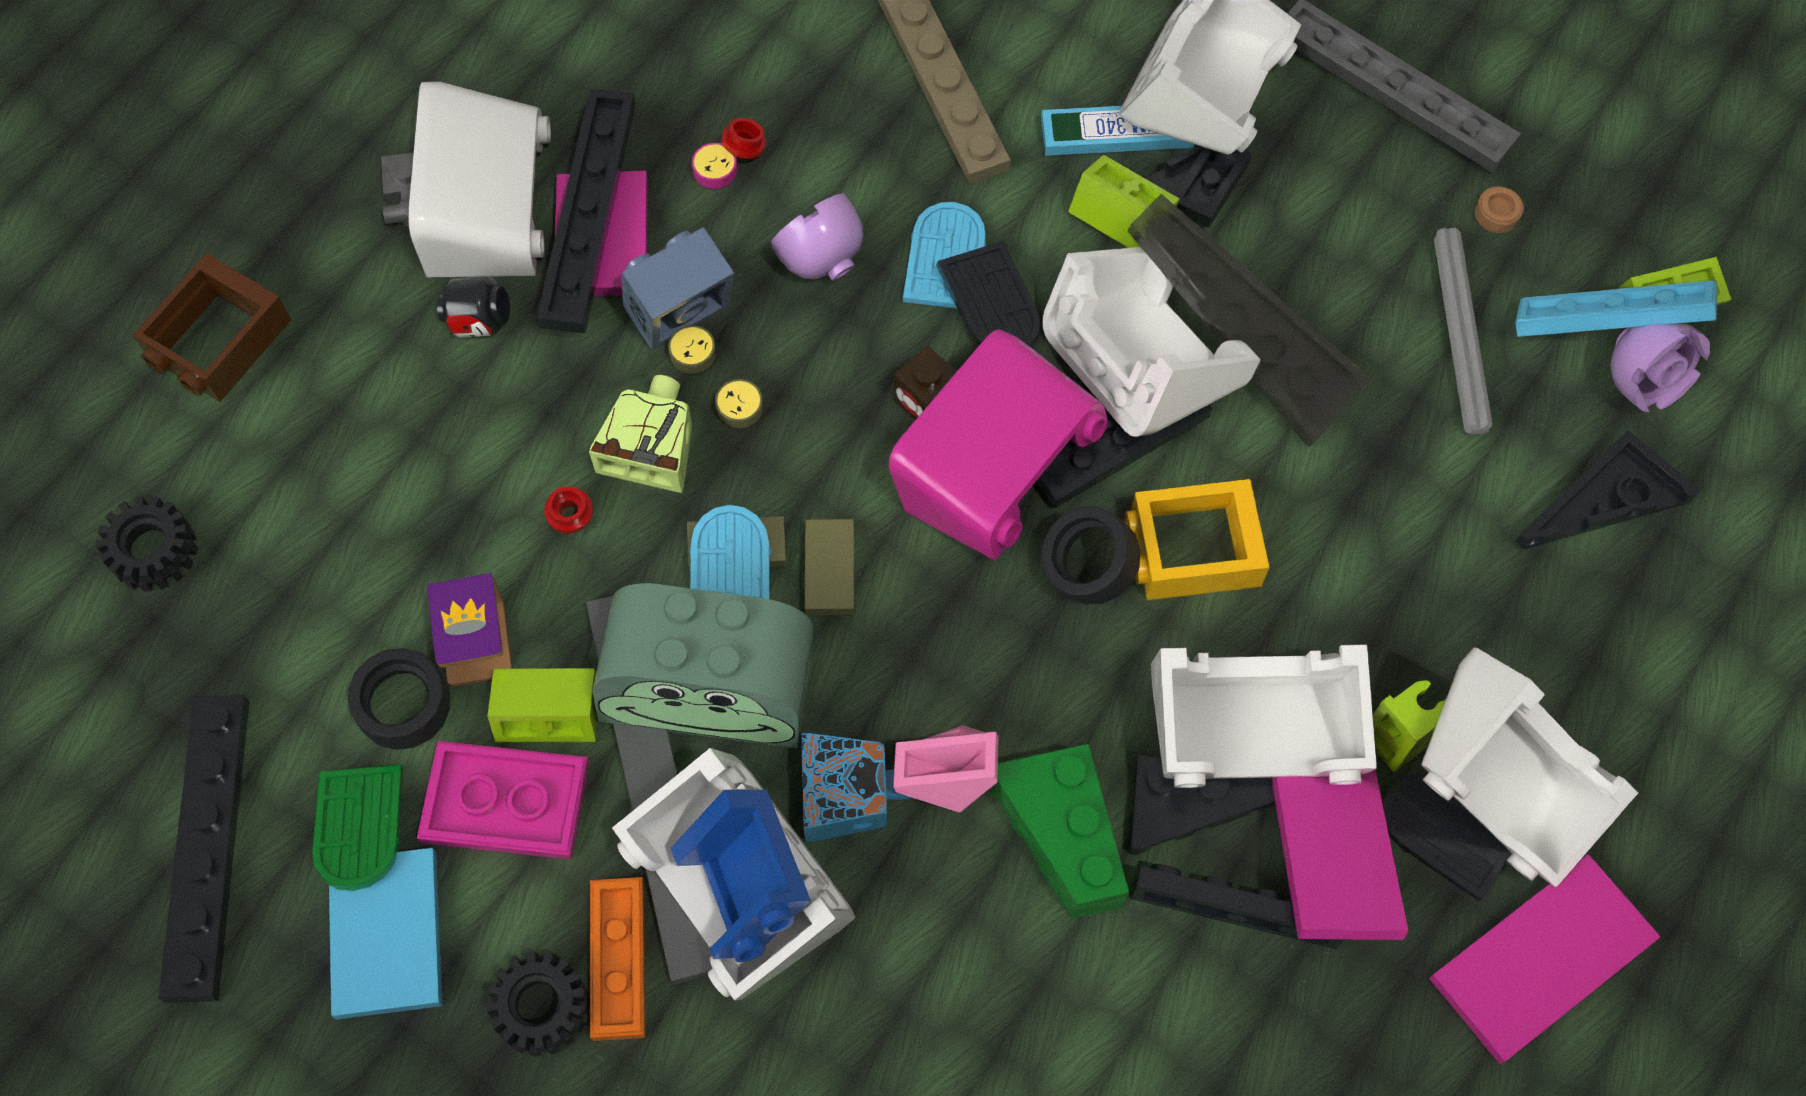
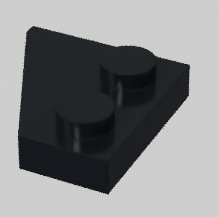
M1194 145L1191 151L1179 153L1167 160L1164 169L1148 178L1144 174L1141 177L1180 198L1173 211L1174 213L1210 228L1249 166L1252 153L1247 150L1241 153L1235 150L1227 155Z

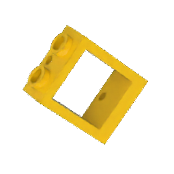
M1250 479L1135 492L1131 511H1125L1124 521L1136 534L1141 550L1140 567L1135 576V581L1137 584H1144L1147 600L1262 587L1269 570V563ZM1226 509L1236 560L1162 569L1152 517Z

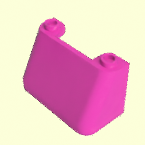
M1000 329L993 331L902 435L892 450L889 459V471L905 512L996 561L1006 547H1011L1015 544L1021 534L1022 522L1020 521V510L1018 507L1020 500L1069 440L1080 447H1085L1102 437L1108 423L1105 407L1018 337Z

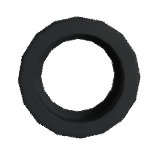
M1097 506L1078 507L1064 513L1051 525L1043 541L1041 561L1046 577L1057 590L1084 604H1103L1118 598L1132 585L1140 567L1141 550L1136 534L1116 515ZM1094 528L1108 531L1116 542L1115 557L1109 569L1099 579L1089 583H1081L1074 580L1067 570L1068 553L1074 541L1083 533Z
M406 648L384 650L368 658L354 673L348 688V708L362 732L377 745L394 750L415 748L432 739L444 726L450 711V690L436 664L421 652ZM404 673L416 674L423 679L429 689V699L426 707L416 718L404 724L390 726L381 723L374 717L370 707V700L374 691L384 680L396 674Z

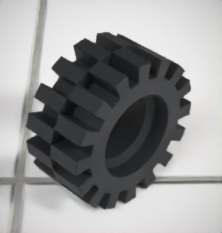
M143 496L135 497V507L131 508L124 501L118 505L123 511L119 516L110 511L105 517L111 524L110 527L100 525L98 533L104 540H96L97 549L102 553L99 556L121 583L124 582L127 587L136 590L137 586H139L144 592H151L155 582L162 590L169 587L166 580L168 577L172 576L177 582L184 577L179 571L181 566L189 570L191 569L194 562L188 554L197 555L198 547L193 542L197 538L181 512L169 501H166L164 504L159 497L151 496L150 503L148 504ZM151 530L164 532L165 540L155 553L144 558H135L131 555V546L140 535Z
M536 952L526 953L527 959L520 961L516 956L508 961L511 967L507 971L500 968L495 974L498 982L496 985L490 984L487 993L491 997V1002L486 1003L487 1013L491 1016L492 1020L490 1023L493 1029L514 1050L522 1054L524 1051L529 1052L531 1056H541V1052L548 1051L551 1055L559 1052L558 1046L563 1043L569 1046L574 1042L573 1034L576 1030L582 1032L586 1024L583 1021L584 1014L589 1013V1004L586 1001L588 993L577 972L563 958L559 960L554 954L544 952V956H538ZM538 984L548 985L555 989L558 995L556 1012L549 1020L543 1023L532 1024L524 1021L518 1011L521 995L531 986Z

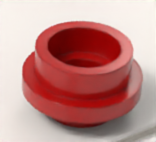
M737 118L731 121L730 125L723 130L721 137L723 147L740 159L756 158L764 152L766 146L763 128L756 121L748 118Z
M564 486L556 489L549 496L545 503L544 513L548 524L554 530L560 533L571 534L581 531L590 523L593 517V504L588 494L583 490ZM574 507L578 509L577 513L572 516L563 517L561 515L566 508Z

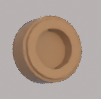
M1492 187L1481 194L1475 207V218L1484 229L1490 232L1506 233L1514 229L1518 224L1524 211V205L1520 196L1513 190L1505 187Z

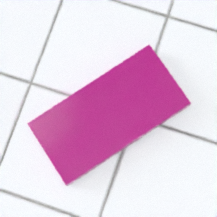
M1376 770L1361 774V783L1351 785L1330 784L1329 776L1272 777L1298 939L1404 940L1408 933V926Z
M1587 854L1574 866L1557 887L1551 884L1547 885L1429 979L1501 1065L1661 936L1590 855Z

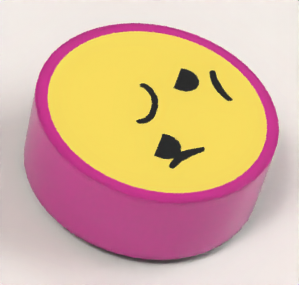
M709 143L701 146L692 158L694 177L700 185L706 188L720 189L731 184L736 178L738 171L736 156L729 153L721 143Z

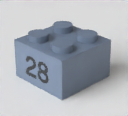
M704 227L692 234L690 231L677 234L668 241L665 249L652 256L646 253L636 257L628 263L625 268L626 270L622 272L623 307L651 350L668 342L673 333L678 329L689 325L696 326L726 309L731 303L734 272Z

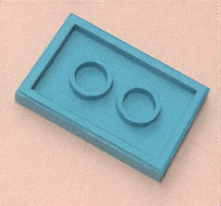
M433 848L398 852L395 863L387 875L367 888L348 891L338 890L329 885L331 1016L337 1020L442 1006L436 851Z

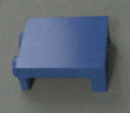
M723 790L671 847L677 866L703 865L727 929L710 947L713 959L734 958L736 962H747L759 957L765 952V946L779 932L788 929L794 923V917L811 901L767 790Z

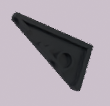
M1627 430L1519 535L1515 542L1523 549L1532 548L1688 504L1701 490Z
M1138 755L1135 768L1129 854L1138 855L1144 853L1147 848L1175 838L1180 840L1192 836L1200 829L1220 826L1248 816L1251 811L1274 804L1272 777L1205 779L1206 786L1177 788L1174 787V779L1163 776L1161 757Z

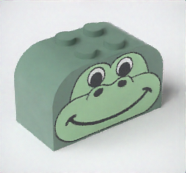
M651 583L632 584L622 587L614 593L593 685V697L598 722L665 729L670 732L798 749L812 663L813 624L800 610L788 604L765 598Z

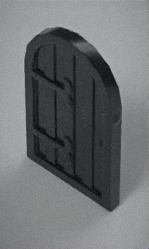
M1003 241L937 262L936 266L966 329L978 346L989 334L998 329L1018 337L1029 347L1032 345L1039 333V314Z
M1412 774L1400 778L1387 790L1382 801L1389 837L1405 852L1411 854L1477 901H1481L1499 872L1504 869V865L1512 853L1458 800L1452 797L1447 801L1423 781L1426 774Z

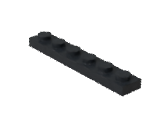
M590 89L538 310L537 321L539 328L586 333L635 111L634 93Z
M244 695L193 696L158 998L165 1003L219 1001L250 703Z

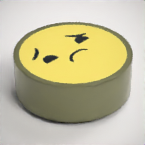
M695 325L684 326L675 331L669 340L668 350L671 362L681 372L688 374L703 372L715 360L716 348L714 338L703 327Z
M731 380L722 385L716 394L715 404L718 417L729 427H749L756 423L762 415V394L759 388L748 380Z

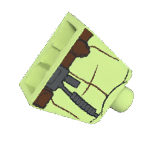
M656 375L653 377L648 394L629 389L621 392L589 451L595 473L682 493L687 468L692 421L689 406L682 401L676 400L680 384L675 379L664 375Z

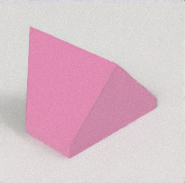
M962 725L922 740L896 743L893 786L896 793L960 813L997 783L998 735L996 732L985 733Z

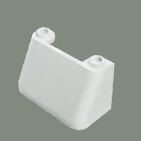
M1183 0L1166 22L1123 103L1119 116L1133 126L1227 155L1235 150H1238L1240 153L1243 152L1257 134V130L1253 127L1256 117L1249 113L1268 71L1276 64L1281 67L1284 66L1296 51L1298 45L1293 41L1301 24L1270 0Z
M421 82L409 200V229L412 242L426 277L536 276L537 258H543L545 251L543 231L535 230L532 218L536 152H542L543 143H550L551 141L549 116H542L540 108L443 82Z
M1155 246L1068 253L1044 310L1043 330L1045 336L1065 362L1130 436L1138 437L1154 434L1247 385L1251 380L1261 359L1247 344L1241 340H1229L1222 343L1214 355L1166 303L1174 284V272L1167 259Z
M1341 645L1339 647V654L1321 655V651H1310L1306 656L1208 658V653H1198L1193 662L1187 657L1186 648H1162L1151 663L1152 689L1163 776L1174 779V787L1206 786L1205 779L1321 776H1329V781L1332 785H1351L1361 783V774L1369 773L1377 768L1367 645Z
M1474 647L1458 666L1421 764L1429 772L1423 781L1447 801L1452 797L1458 800L1512 853L1507 862L1523 876L1533 881L1539 875L1551 885L1557 887L1635 798L1638 792L1624 778L1619 775L1615 777L1599 767L1600 760L1594 754L1579 746L1538 703L1545 694L1532 680Z
M711 748L612 827L621 840L617 847L623 858L635 869L642 865L647 870L656 871L709 947L727 929L703 865L677 866L671 847L723 790H764L749 769L736 756ZM773 801L772 804L811 901L794 917V923L788 929L779 932L765 946V952L759 957L747 962H736L734 958L713 959L712 956L709 958L712 969L708 972V976L711 982L723 996L729 997L731 995L734 1000L744 999L834 936L855 919V915L845 898Z

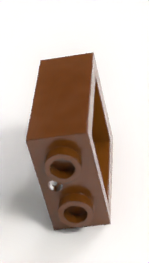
M206 253L133 336L144 351L141 358L151 368L161 374L169 370L178 376L177 380L191 393L201 396L204 392L221 402L287 326L291 318L278 295ZM218 296L252 316V318L204 371L170 349Z

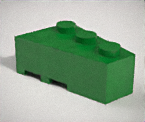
M1089 744L998 763L997 783L989 790L993 797L996 796L1011 819L1013 828L1019 837L1022 836L1038 861L1037 865L1071 918L1076 919L1123 908L1129 890Z

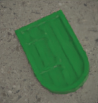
M402 765L319 772L312 854L314 867L326 884L338 890L356 891L370 887L380 881L393 867L400 843Z

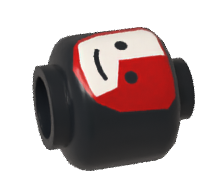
M491 276L454 278L445 286L443 295L438 297L437 313L440 321L446 323L450 332L457 337L490 336L497 334L502 328L503 323H507L509 320L510 299L506 289L503 286H499L498 282Z

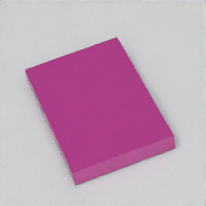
M626 171L620 174L594 297L621 296L622 272L626 270V266L633 259L648 253V177L646 171ZM557 174L555 237L570 174Z
M437 741L417 839L422 844L572 860L590 764L588 757Z

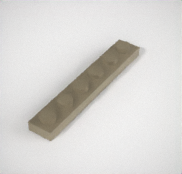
M878 0L968 183L972 184L1010 171L1011 160L930 1Z

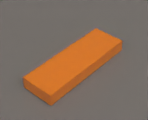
M642 877L590 880V1038L592 1041L646 1038L644 880Z

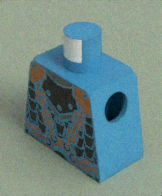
M802 733L803 822L806 842H815L887 826L886 800L915 799L896 793L893 788L894 769H885L884 744L875 741Z

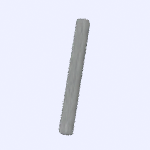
M1455 227L1449 229L1442 228L1437 231L1434 244L1463 425L1467 434L1483 435L1489 432L1493 423L1461 232Z

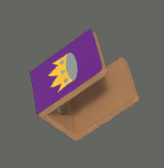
M488 573L427 584L435 661L439 667H446L449 686L459 687L492 681L494 669H512L504 599L493 574Z

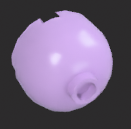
M844 193L834 195L814 206L817 210L806 218L799 215L772 239L771 244L775 254L789 271L803 279L816 280L829 275L831 280L835 281L855 267L851 259L861 248L864 238L863 225L856 209Z
M1688 323L1652 324L1626 328L1617 338L1616 347L1611 359L1610 367L1614 384L1629 401L1643 412H1649L1648 406L1656 403V407L1660 410L1666 408L1681 398L1697 381L1701 373L1694 368L1699 362L1700 356L1708 360L1710 342L1701 332Z

